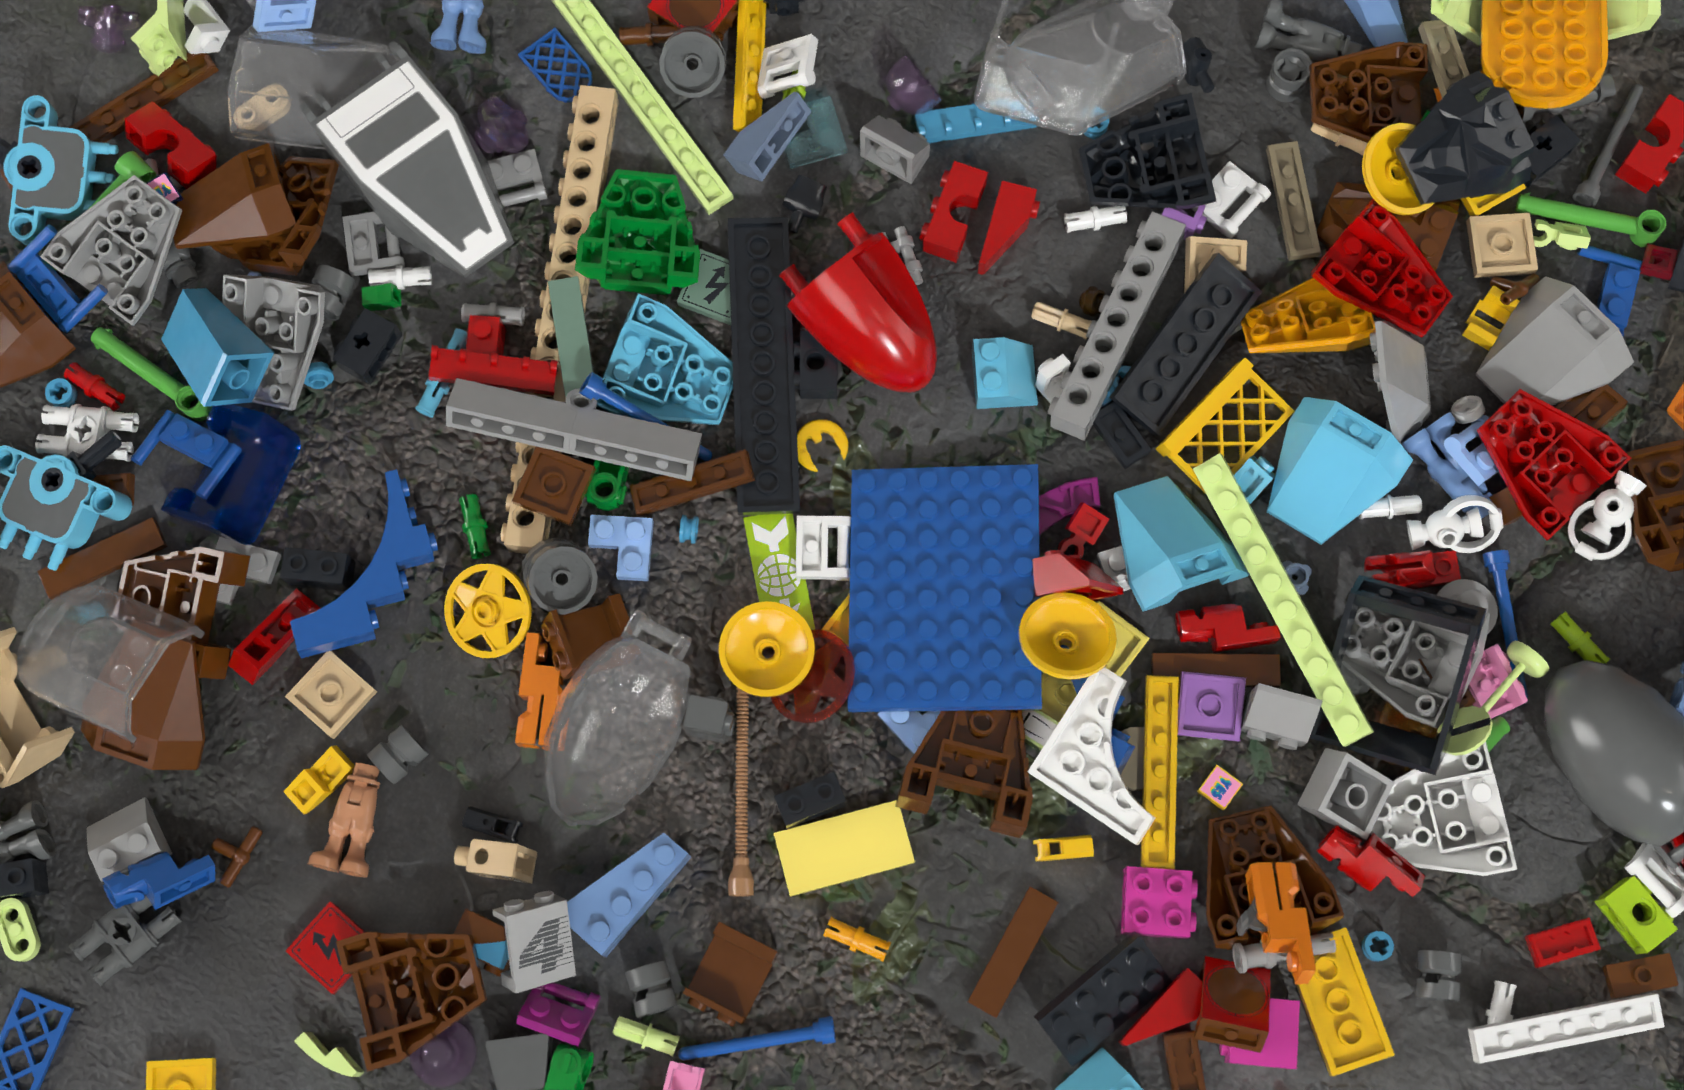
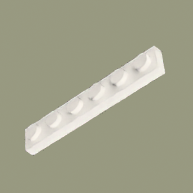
M1647 993L1468 1028L1473 1060L1481 1064L1664 1027L1658 994Z

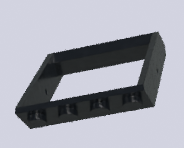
M1359 575L1349 592L1332 651V656L1339 669L1342 665L1358 606L1468 635L1440 736L1436 740L1368 720L1374 732L1343 747L1321 707L1309 738L1409 767L1420 772L1436 775L1447 752L1485 620L1486 608Z

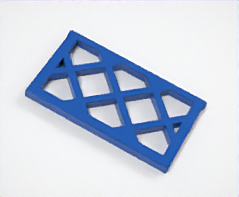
M20 988L0 1033V1061L7 1078L0 1081V1090H19L16 1080L30 1073H33L34 1076L30 1090L40 1089L74 1008L29 992L25 988ZM24 998L32 1000L36 1012L20 1019L18 1011ZM56 1009L63 1012L57 1028L51 1031L45 1013ZM39 1017L45 1034L28 1041L22 1024ZM16 1027L22 1045L5 1052L3 1046L9 1031ZM47 1039L49 1047L43 1061L36 1064L31 1046ZM24 1050L30 1067L13 1074L8 1057Z

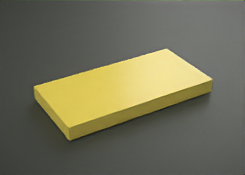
M1098 601L1097 603L1111 617L1117 635L1116 647L1106 668L1121 677L1150 638ZM1043 673L1042 709L1038 710L1060 722L1077 695L1072 680L1057 678Z
M897 800L774 833L790 897L914 864L915 860L901 809L895 807Z

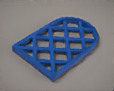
M556 28L518 54L521 61L544 86L546 91L559 101L565 103L573 102L574 96H578L577 93L580 89V77L589 78L587 86H592L593 84L592 73L588 65ZM556 35L563 44H555ZM552 37L551 43H543ZM540 47L551 48L550 56H539ZM536 48L535 55H528V53ZM554 49H565L564 58L553 57ZM569 51L575 56L576 59L568 58ZM526 59H534L533 67ZM538 60L549 61L548 70L537 69ZM553 61L563 62L562 71L552 70ZM567 63L578 64L577 72H566ZM581 65L586 69L588 74L580 73ZM538 73L547 74L546 83ZM551 75H560V84H550ZM565 76L576 77L575 86L564 85ZM551 88L559 89V95L552 91ZM563 89L574 90L573 97H563Z

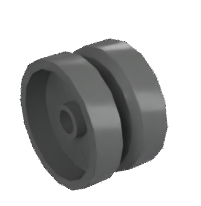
M685 26L675 31L666 41L659 59L660 73L665 84L676 94L687 98L702 97L711 93L721 83L727 64L726 50L721 39L711 30L701 26ZM690 58L697 59L698 66L694 67L693 63H687V60Z
M551 538L541 541L528 551L522 561L521 579L528 594L539 607L548 612L557 609L558 614L565 615L578 611L589 603L596 591L598 576L594 563L584 551L566 539ZM562 573L563 575L557 580L556 576Z

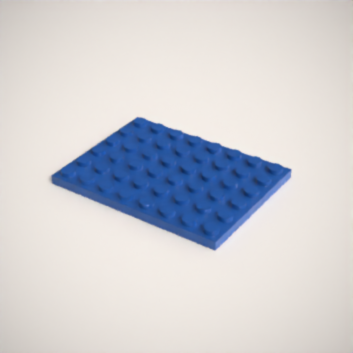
M1038 464L852 470L848 661L849 712L1042 709V671L1027 659L1019 642V626L1026 609L1040 598L1035 596L1032 559L1040 557Z

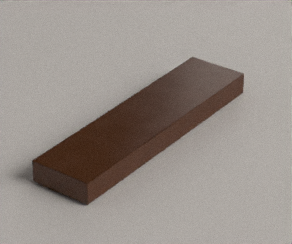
M744 449L696 464L692 481L661 475L629 486L636 515L640 517L755 481L749 453Z
M152 517L64 558L56 571L45 567L37 572L48 598L53 601L123 568L124 561L147 557L166 548L167 544L156 519Z
M1152 653L1151 655L1152 675L1179 677V683L1181 671L1245 677V687H1255L1258 683L1275 688L1281 686L1280 654Z
M1031 886L1028 888L967 1002L997 1018L1058 904L1057 901Z

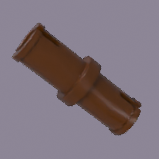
M651 22L646 23L645 26L620 27L619 37L623 46L647 44L648 47H652L655 43H666L668 38L678 29L671 24L653 25Z

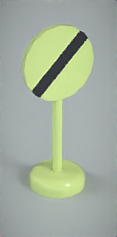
M1516 640L1511 642L1507 648V655L1516 667L1481 708L1469 706L1458 710L1447 754L1455 756L1468 754L1486 742L1491 734L1493 725L1491 717L1487 712L1518 676L1524 672L1532 677L1540 678L1549 671V666L1541 655L1522 642ZM1443 723L1439 726L1437 730V740L1439 739Z

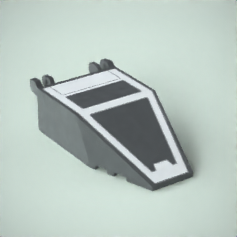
M392 41L389 47L393 55L399 59V62L390 66L386 57L378 51L374 54V57L385 70L383 73L332 108L320 92L315 94L317 103L326 111L317 118L310 106L306 105L305 102L299 105L329 156L332 160H336L340 170L390 233L397 238L401 237L411 243L414 248L426 252L439 263L466 278L515 242L488 161L456 111L398 43Z

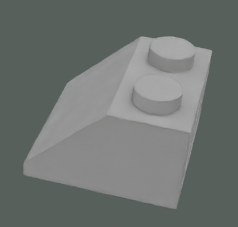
M879 115L865 124L860 130V156L912 184L930 156V143L919 133L908 132L897 121L891 118L885 119Z
M1258 683L1247 695L1241 731L1246 732V737L1250 739L1265 741L1268 738L1278 741V746L1297 750V746L1303 747L1308 743L1322 705V700Z
M1325 748L1297 805L1319 819L1334 826L1338 825L1343 830L1367 840L1395 782L1347 752Z
M146 797L86 827L88 854L101 882H103L102 879L116 871L129 876V865L137 864L158 853L167 851L169 855H172Z

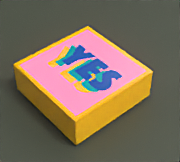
M1216 765L1197 792L1221 810H1225L1243 783Z

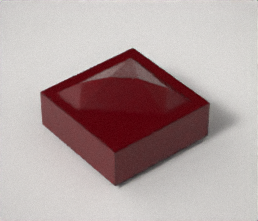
M1647 244L1640 274L1671 280L1679 250Z

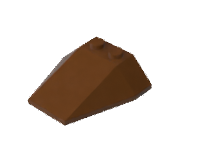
M1684 439L1627 452L1631 457L1627 462L1628 474L1646 485L1637 496H1631L1634 502V512L1632 515L1634 537L1647 562L1669 572L1684 569Z

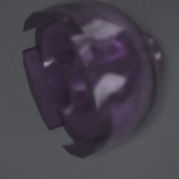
M906 55L898 59L887 73L886 87L890 95L886 99L897 112L902 108L911 115L925 114L935 108L942 101V98Z

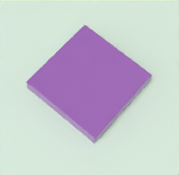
M1181 671L1178 693L1177 735L1240 742L1246 678Z

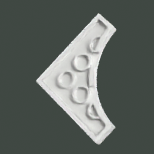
M1104 667L1087 678L1029 768L1028 773L1135 845H1139L1156 817L1136 801L1124 784L1117 769L1113 755L1111 729L1116 703L1127 681Z

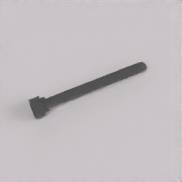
M1634 84L1631 87L1588 180L1579 184L1573 194V200L1577 204L1589 208L1596 206L1601 195L1599 183L1643 93L1642 85Z

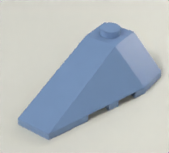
M1344 0L1374 48L1395 42H1408L1398 0Z

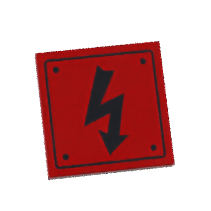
M330 901L287 948L286 952L331 994L335 995L352 976V974H343L336 941L365 933V931L335 903Z

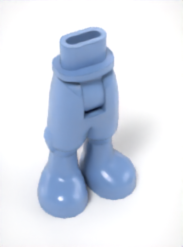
M442 0L443 19L441 25L432 33L430 44L441 50H456L457 20L459 14L463 12L464 17L458 37L459 47L468 53H485L486 39L478 32V18L482 15L484 9L483 0Z
M1451 412L1445 414L1426 429H1422L1401 444L1407 452L1416 454L1427 465L1431 478L1437 481L1453 500L1466 495H1477L1489 499L1492 495L1490 492L1485 494L1487 492L1485 482L1477 486L1445 449L1444 441L1451 436V430L1455 424V418ZM1431 440L1442 451V453L1445 456V460L1437 454V452L1431 444ZM1482 506L1462 508V511L1465 513L1478 507L1481 519L1489 514V509Z

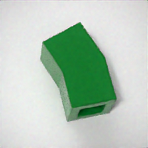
M392 283L361 287L362 306L364 309L378 311L402 306L401 289H398Z

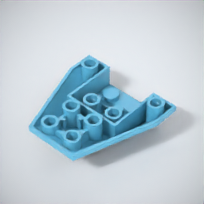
M638 293L621 327L602 376L603 382L607 384L606 388L661 421L719 425L733 390L732 361L667 305ZM599 398L597 400L598 408L613 414L628 416Z
M1304 397L1287 424L1267 513L1322 545L1393 490L1404 476L1413 459L1391 432L1341 403L1333 400Z
M1168 476L1114 493L1128 584L1143 612L1170 603L1180 591L1219 579L1221 584L1224 585L1249 576L1247 568L1231 541Z

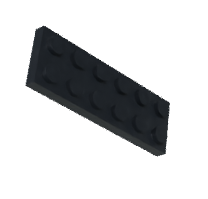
M1220 253L1213 254L1109 398L1153 436H1159L1262 291Z

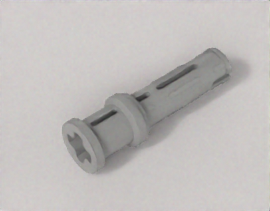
M1330 931L1310 936L1313 955L1335 953L1336 942L1335 940L1329 941V939L1334 937ZM1262 940L1259 943L1244 946L1236 943L1232 947L1234 964L1240 974L1246 973L1247 969L1264 966L1266 969H1270L1277 962L1287 960V953H1263Z

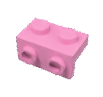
M1498 644L1484 650L1483 657L1468 686L1476 701L1473 704L1475 707L1481 708L1512 672L1509 658ZM1516 679L1487 712L1491 719L1528 701L1522 683Z

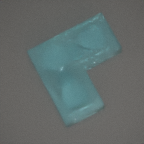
M831 96L805 102L812 111L806 119L809 130L795 134L785 148L790 169L847 153V146Z

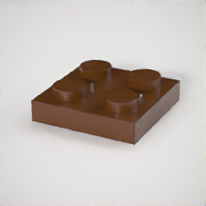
M536 446L512 502L515 505L572 526L596 471L595 466L553 450Z

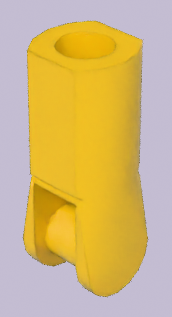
M1091 834L1033 841V845H1037L1038 857H1035L1036 862L1094 856ZM1058 843L1060 854L1051 855L1050 844Z

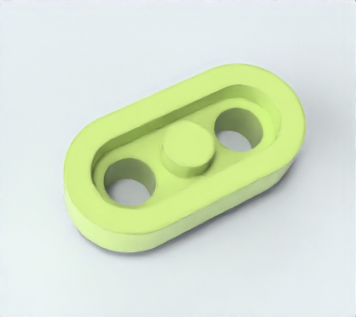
M7 898L0 901V941L6 956L11 960L21 962L33 959L40 950L41 942L28 905L20 899ZM16 909L18 911V917L16 920L12 921L10 915L11 912ZM26 939L28 941V948L22 951L21 943Z

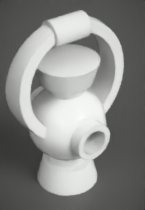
M1620 470L1617 472L1614 481L1616 489L1603 491L1595 500L1580 505L1573 512L1568 523V537L1575 548L1574 552L1590 561L1593 559L1606 560L1619 555L1628 546L1632 537L1631 518L1634 512V502L1631 496H1637L1646 485ZM1611 505H1617L1619 507V509L1614 512L1610 511L1608 508ZM1593 508L1596 520L1593 523L1589 522L1581 531L1608 546L1612 537L1610 533L1611 527H1620L1625 524L1626 532L1620 545L1612 551L1597 553L1598 550L1582 541L1578 543L1574 529L1577 519L1584 511Z
M1466 495L1452 500L1443 510H1438L1431 514L1425 524H1421V521L1406 520L1412 551L1424 546L1425 542L1429 540L1434 546L1439 548H1451L1461 553L1478 552L1490 546L1504 527L1502 510L1497 508L1489 499L1477 495ZM1468 506H1482L1489 509L1491 531L1483 537V526L1478 507L1467 511L1464 517H1460L1456 512ZM1464 533L1470 534L1471 537L1481 538L1472 542L1461 541Z

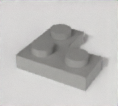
M219 537L215 549L251 556L246 578L272 584L281 554ZM220 584L216 602L232 606L239 586Z

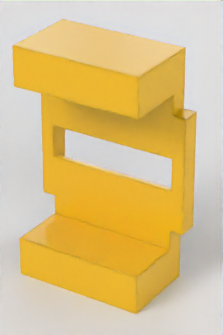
M1494 285L1488 291L1483 301H1478L1466 323L1468 325L1462 333V336L1486 350H1489L1494 345L1502 329L1500 330L1475 316L1474 314L1477 309L1503 323L1505 326L1511 313L1520 302V300L1516 299L1509 305L1502 304L1500 296L1505 292Z

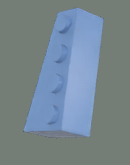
M662 833L567 902L570 928L598 953L607 957L691 859V856L665 833Z

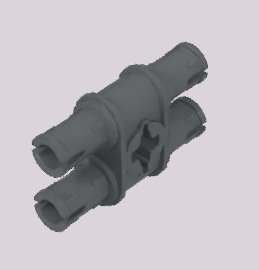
M146 895L144 900L124 905L118 909L112 908L99 920H93V927L74 943H71L69 948L71 951H75L74 954L80 961H84L87 956L105 942L112 946V952L88 970L91 976L94 975L93 979L100 986H103L107 980L122 968L133 967V963L152 947H158L159 939L178 923L182 922L172 907L167 906L164 911L147 924L139 921V915L152 905ZM121 925L129 929L128 934L130 935L131 942L122 938L124 934Z

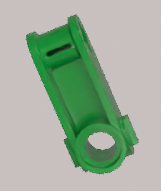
M595 460L593 466H595L596 471L584 497L587 498L588 503L594 504L602 511H611L619 508L620 504H624L627 492L625 484L630 467ZM604 487L613 489L612 493L606 497L598 495L599 490Z
M563 1042L560 1043L553 1054L544 1090H583L593 1066L594 1053Z

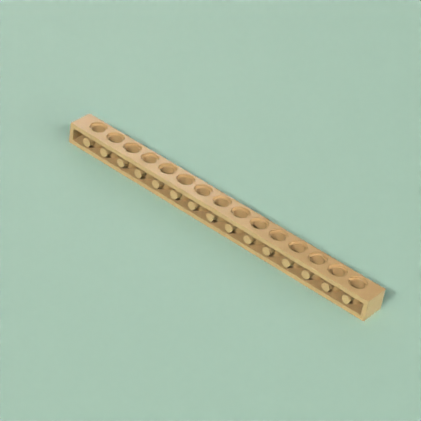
M580 85L579 95L574 96L572 103V112L575 114L574 123H569L568 141H571L570 149L565 150L563 156V167L566 168L565 178H560L558 192L559 196L562 197L560 206L556 205L554 210V223L557 224L556 233H552L550 236L549 250L552 252L551 262H546L544 277L545 280L551 281L578 276L585 313L590 279L575 271L576 259L570 263L563 262V259L568 255L576 256L578 240L582 233L585 234L590 224L592 213L596 212L601 204V197L605 191L619 101L616 89ZM589 118H599L595 123H586ZM585 145H594L589 151L581 150ZM581 172L590 173L586 178H577ZM578 199L585 200V203L581 206H572L573 202ZM573 227L581 228L577 234L571 235L567 233ZM547 281V288L542 290L540 295V308H543L542 318H537L535 324V336L538 337L537 347H532L530 359L549 362L551 360H558L554 396L528 392L526 394L542 398L552 397L553 400L565 402L566 397L558 348L551 349L548 347L553 340L557 339ZM516 442V452L519 453L518 462L513 464L511 469V482H514L512 494L508 493L506 499V512H509L508 522L502 525L501 542H504L509 552L527 554L536 544L549 539L552 519L515 505L512 502L536 447ZM524 515H534V520L531 524L527 526L519 524L520 519Z

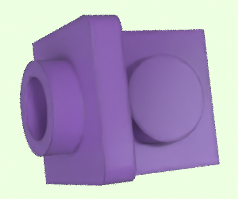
M1206 205L1199 206L1194 217L1189 216L1184 210L1177 208H1164L1162 213L1165 217L1186 224L1184 240L1187 237L1193 236L1195 232L1201 234L1208 218L1203 216Z

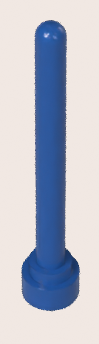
M593 372L586 377L579 390V393L590 400L592 398L596 400L600 398L632 418L669 426L606 388L607 384L603 382V378ZM700 445L698 458L703 461H709L712 459V452Z
M1497 550L1484 553L1483 560L1485 568H1488L1489 573L1493 574L1507 651L1512 641H1518L1505 572L1508 570L1510 557L1508 550ZM1509 659V661H1510V667H1511V669H1512V671H1513V669H1514L1516 666H1515V665L1512 663V661ZM1522 672L1517 680L1522 683L1525 695L1528 697L1524 672Z
M832 1016L819 1018L818 1022H813V1026L686 1046L679 1049L678 1056L681 1060H690L815 1039V1042L822 1041L823 1045L836 1043Z

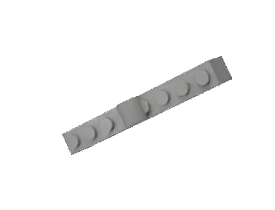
M456 378L446 405V426L692 481L700 450L701 433L596 409L597 400L594 398L590 400L579 393L580 388L570 391L566 396L565 402H560Z

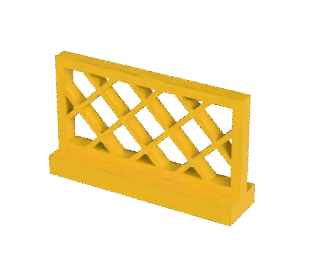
M1246 358L1236 363L1155 448L1163 457L1167 456L1205 494L1206 492L1192 469L1203 463L1202 446H1218V454L1221 453L1223 456L1224 446H1239L1240 459L1238 462L1227 463L1234 475L1295 412L1252 370L1254 365ZM1248 379L1258 387V399H1243V385ZM1237 392V399H1230ZM1225 404H1237L1238 420H1223L1222 407ZM1243 404H1258L1259 420H1244ZM1265 404H1275L1283 414L1277 420H1265ZM1217 413V420H1210ZM1205 425H1217L1218 442H1202V428ZM1223 425H1238L1239 442L1223 441ZM1244 425H1259L1260 438L1256 442H1245ZM1265 425H1272V426L1266 431ZM1196 435V442H1189ZM1185 446H1197V463H1186L1178 453ZM1245 446H1252V447L1245 453Z

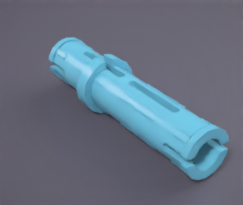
M456 328L446 349H466L468 332ZM428 377L425 382L427 387L415 409L425 416L433 417L443 395H447L450 390L449 383L440 382L432 397L439 382L429 381Z

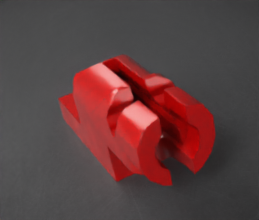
M1431 550L1410 553L1401 552L1389 555L1368 556L1364 562V572H1383V574L1372 575L1371 578L1411 589L1447 585L1452 581L1461 579L1456 551L1432 553Z
M1222 604L1202 607L1199 617L1195 614L1194 609L1177 611L1175 613L1176 629L1180 642H1209L1208 638H1210L1213 653L1275 644L1281 638L1278 626H1269L1268 622L1252 624L1249 626L1250 629L1247 630L1243 609L1240 605Z
M1336 825L1318 845V853L1329 862L1340 858L1337 869L1343 871L1358 885L1370 892L1386 876L1390 878L1394 887L1402 892L1406 891L1412 897L1422 889L1425 875L1374 833L1361 845L1360 839Z

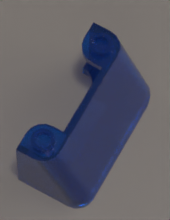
M234 404L212 406L207 417L208 429L226 438L229 443L238 445L242 451L207 500L196 494L199 487L213 470L204 465L192 491L183 487L174 488L168 494L161 510L175 518L231 541L249 545L259 536L299 454L301 441L295 432L266 413Z

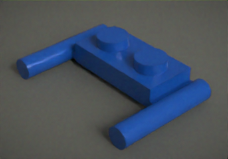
M48 224L9 263L8 268L17 275L41 306L58 323L59 329L64 333H68L108 293V290L103 285L98 284L81 301L54 268L37 254L58 233L52 225Z
M1589 245L1587 249L1579 248V256L1608 264L1597 308L1619 328L1622 336H1624V329L1628 324L1642 261Z
M166 410L130 459L141 466L157 443L161 441L171 448L213 469L196 492L198 496L207 500L242 449L234 443H229L226 438L177 413L174 414L172 411Z

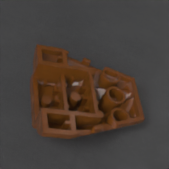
M289 156L281 164L282 168L278 170L282 185L293 207L297 221L291 232L268 240L212 245L211 247L228 258L238 259L251 271L297 276L320 237L339 167L336 160Z
M1336 182L1317 228L1318 240L1328 248L1332 246L1339 235L1373 199L1365 184ZM1459 199L1434 203L1425 211L1414 215L1391 213L1398 219L1434 271L1438 267L1458 216Z
M365 932L336 941L343 974H352L363 1017L367 1037L360 1038L359 1041L367 1072L403 1061L449 1026L488 1000L472 936L469 934Z

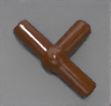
M1532 273L1522 281L1516 282L1494 276L1490 281V286L1494 285L1505 291L1500 296V301L1504 305H1509L1517 298L1526 296L1528 291L1540 281V278L1537 274Z
M252 826L239 848L220 838H216L211 845L213 850L232 859L219 881L220 884L228 888L232 886L242 867L250 861V854L263 834L261 829Z

